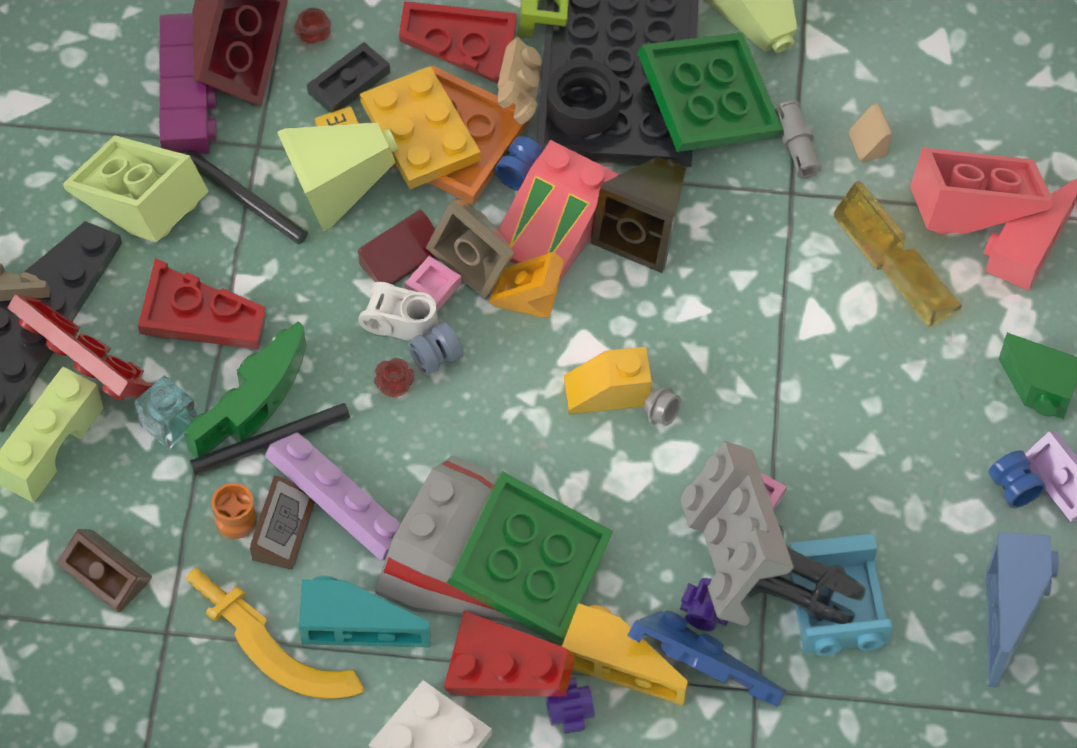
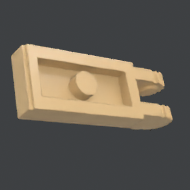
M517 37L506 46L497 85L499 89L497 103L502 108H507L514 103L516 105L514 119L519 124H524L530 120L537 107L536 97L543 61L536 49L527 46Z

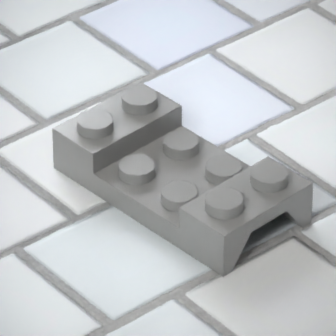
M724 441L717 452L709 457L705 467L693 483L686 487L680 501L689 528L703 532L715 568L716 575L708 586V590L717 618L747 626L751 620L744 602L746 595L759 579L789 574L794 567L753 450Z

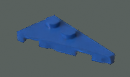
M669 610L665 612L659 611L638 619L627 634L628 637L637 642H640L643 636H652L662 641L660 646L667 656L684 662L694 669L724 683L729 676L748 688L749 695L776 707L787 692L779 685L722 650L724 645L715 637L705 633L699 635L686 627L688 622L675 612Z

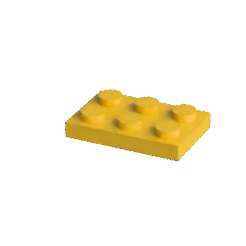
M431 66L360 94L361 104L371 122H378L381 131L390 129L399 149L392 153L395 164L409 189L481 161L479 148Z

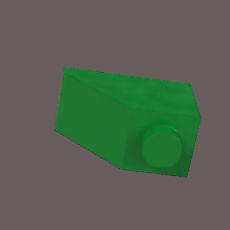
M1007 332L999 355V361L1024 406L1033 408L1041 415L1055 416L1064 420L1077 385V357Z

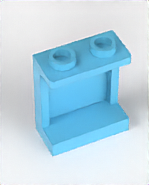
M874 534L790 543V548L813 560L831 567L834 565L843 567L846 574L856 579L866 588V593L862 600L848 598L836 591L833 594L831 600L855 613L852 623L837 624L827 620L818 621L812 618L810 612L795 605L804 654L816 652L817 655L828 656L838 653L841 649L849 648L871 651L882 647L884 644H888L893 626L891 619L886 618L874 561L877 551ZM792 572L789 573L790 581L812 591L815 589V583Z

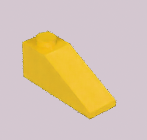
M578 603L562 647L567 648L575 656L573 670L681 706L684 705L688 681L643 638L640 642H637L628 637L627 634L631 627L619 616L613 615L609 609L599 605L588 607Z

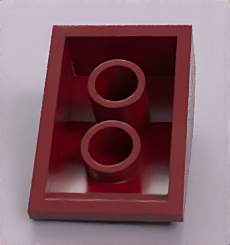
M195 0L192 11L194 81L257 107L262 106L288 0Z

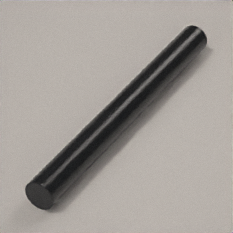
M184 151L183 154L191 157L199 174L297 244L305 241L308 232L195 151Z
M341 403L189 461L196 476L266 450L270 444L298 432L303 436L350 418V414L346 404Z

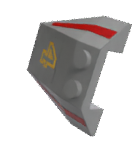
M453 455L431 470L393 536L375 590L377 595L413 611L462 617L463 611H467L492 621L522 624L446 583L497 479L491 472Z

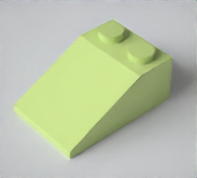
M116 135L62 184L67 192L131 235L158 242L161 238L168 235L171 228L184 215L192 211L197 206V203L209 192L189 155Z

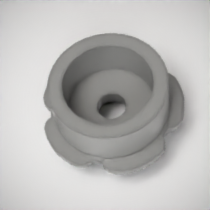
M670 387L653 390L647 397L644 405L649 422L653 425L657 423L664 426L671 424L679 412L681 398L674 394Z

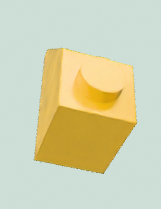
M646 347L606 350L565 374L564 384L569 414L644 407L646 399L651 393L652 386Z

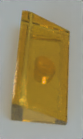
M860 181L855 182L835 209L833 216L873 267L880 270L901 258L906 235L866 186Z
M915 248L891 252L884 256L882 270L928 327L961 309L962 305Z

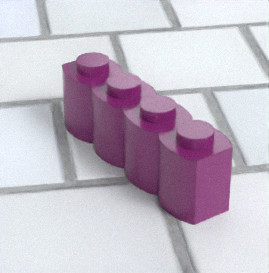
M192 13L160 15L159 135L161 148L181 154L185 150H193L198 154H210V141H217L216 118H210V110L217 109L216 90L194 81Z

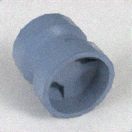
M446 322L434 326L430 334L426 336L418 335L408 341L410 354L419 370L425 376L438 371L440 364L444 362L452 363L463 357L461 344L452 328Z

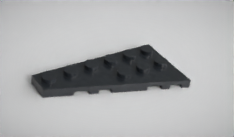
M87 221L83 222L24 271L37 276L42 281H47V284L50 286V297L36 299L41 300L73 322L122 244L121 236ZM11 300L0 301V432H4L54 351L46 346L47 339L44 336L31 333L18 324L20 318L7 308Z

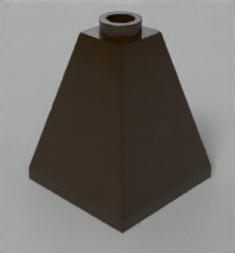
M657 156L604 182L599 191L590 244L663 273L666 267L686 168L682 167L675 160H665Z

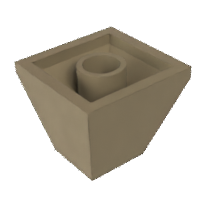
M453 200L449 203L426 246L448 268L461 275V279L484 299L491 294L515 253L497 227L481 211L475 209L466 200Z

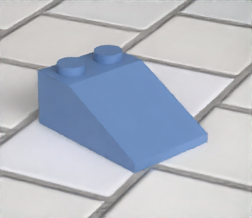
M998 533L986 568L988 687L998 686L1035 618L1043 597L1050 595L1052 578L1057 577L1059 568L1058 552H1051V535Z

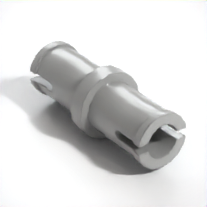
M797 100L784 101L775 108L784 132L782 139L784 147L792 155L797 176L799 178L813 177L817 174L816 172L821 171V165L818 162L812 145L814 140L812 130L806 127L799 102Z

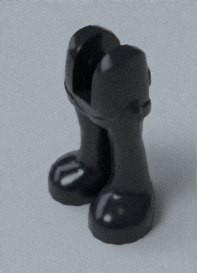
M779 524L781 533H782L783 538H784V530H783V527ZM786 545L794 567L791 572L815 583V589L812 591L779 575L759 579L746 595L752 597L759 592L770 594L810 612L812 618L818 621L827 620L837 624H847L853 622L855 613L831 600L834 592L836 591L854 600H862L866 593V588L856 579L846 574L843 567L838 565L831 567L818 562Z

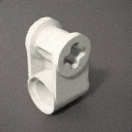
M375 282L371 285L369 291L371 299L367 309L362 311L358 318L360 326L370 333L382 336L387 335L407 341L418 335L426 336L430 334L432 328L439 324L436 303L430 295L424 292L399 288L385 282ZM420 316L425 317L424 319H421V320H414V318H416V317H420Z

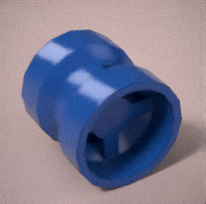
M516 137L508 148L509 155L503 156L496 165V176L509 188L519 191L530 168L543 152V147L528 137Z
M1022 450L1013 451L1003 456L988 471L994 483L1005 489L1003 496L1009 506L1014 509L1029 504L1039 497L1046 488L1039 474L1031 473V462Z

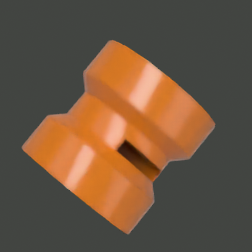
M238 483L224 484L216 490L211 504L218 531L221 535L230 539H240L249 535L257 523L254 500L250 490Z

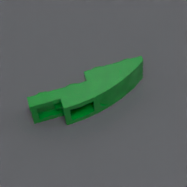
M299 321L289 329L279 331L272 338L270 344L260 352L247 356L236 370L239 387L228 390L216 406L207 413H201L191 420L184 433L188 450L196 458L208 454L229 436L236 442L251 438L274 414L292 387L304 358L306 339L304 326Z

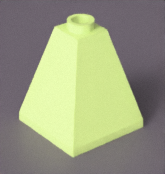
M705 0L764 52L773 49L775 53H780L795 43L793 37L797 30L793 0Z
M378 122L286 128L277 132L323 232L330 229L396 163L392 153L399 150L390 129L381 131Z

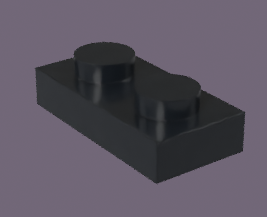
M363 42L307 84L308 94L329 113L343 109L356 100L361 93L366 92L390 74V64L368 44Z

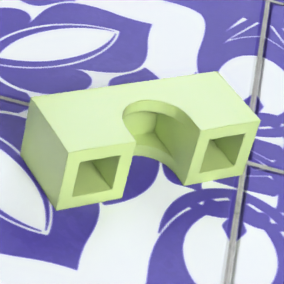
M65 367L60 369L0 449V486L32 503L36 501L57 472L55 459L64 439L69 434L81 439L104 409L96 383Z

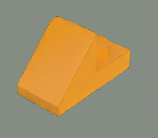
M550 252L506 267L492 290L489 303L494 307L548 318L558 291L559 276L564 259L555 252Z

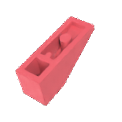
M1077 179L1051 194L1054 201L1052 209L1008 221L1000 234L993 232L984 250V254L989 256L985 272L1027 291L1030 290L1077 203Z

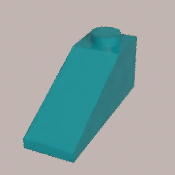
M318 576L313 580L302 579L299 631L302 644L430 647L429 621L345 580H337L330 576Z

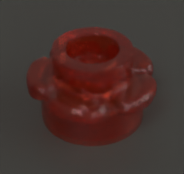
M308 8L298 15L294 30L297 35H300V39L303 42L317 43L326 40L331 34V29L329 28L331 27V21L321 9Z
M399 358L382 361L375 369L376 377L374 378V383L383 394L390 397H398L405 394L414 381L413 370L408 368L406 361ZM393 373L398 375L396 378L390 377Z

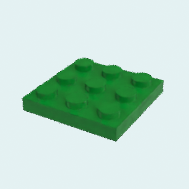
M743 32L643 44L637 52L677 152L777 138L783 131Z
M502 471L498 475L446 583L547 638L560 643L565 639L578 603H581L613 531Z

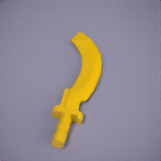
M194 568L187 575L186 581L198 591H201L200 593L207 599L209 598V601L215 605V607L207 609L206 615L213 621H218L222 617L229 621L237 629L234 635L243 651L272 680L293 692L314 698H346L363 693L364 687L355 670L325 671L315 669L295 660L287 654L264 626L267 623L266 618L244 601L246 593L237 586L227 594L198 568Z

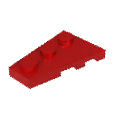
M463 611L444 689L451 695L566 697L575 656L567 648Z

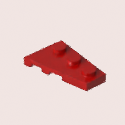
M404 1L399 41L498 84L506 46L515 38L517 13Z
M155 258L138 329L139 333L143 335L259 350L267 315L264 306L224 288L217 290L200 282L199 277L188 272L185 275L168 268V263Z

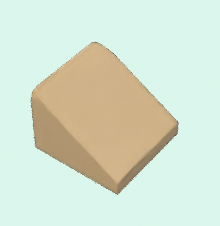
M878 103L872 104L854 123L848 134L856 154L862 162L887 156L892 137V131L881 106Z

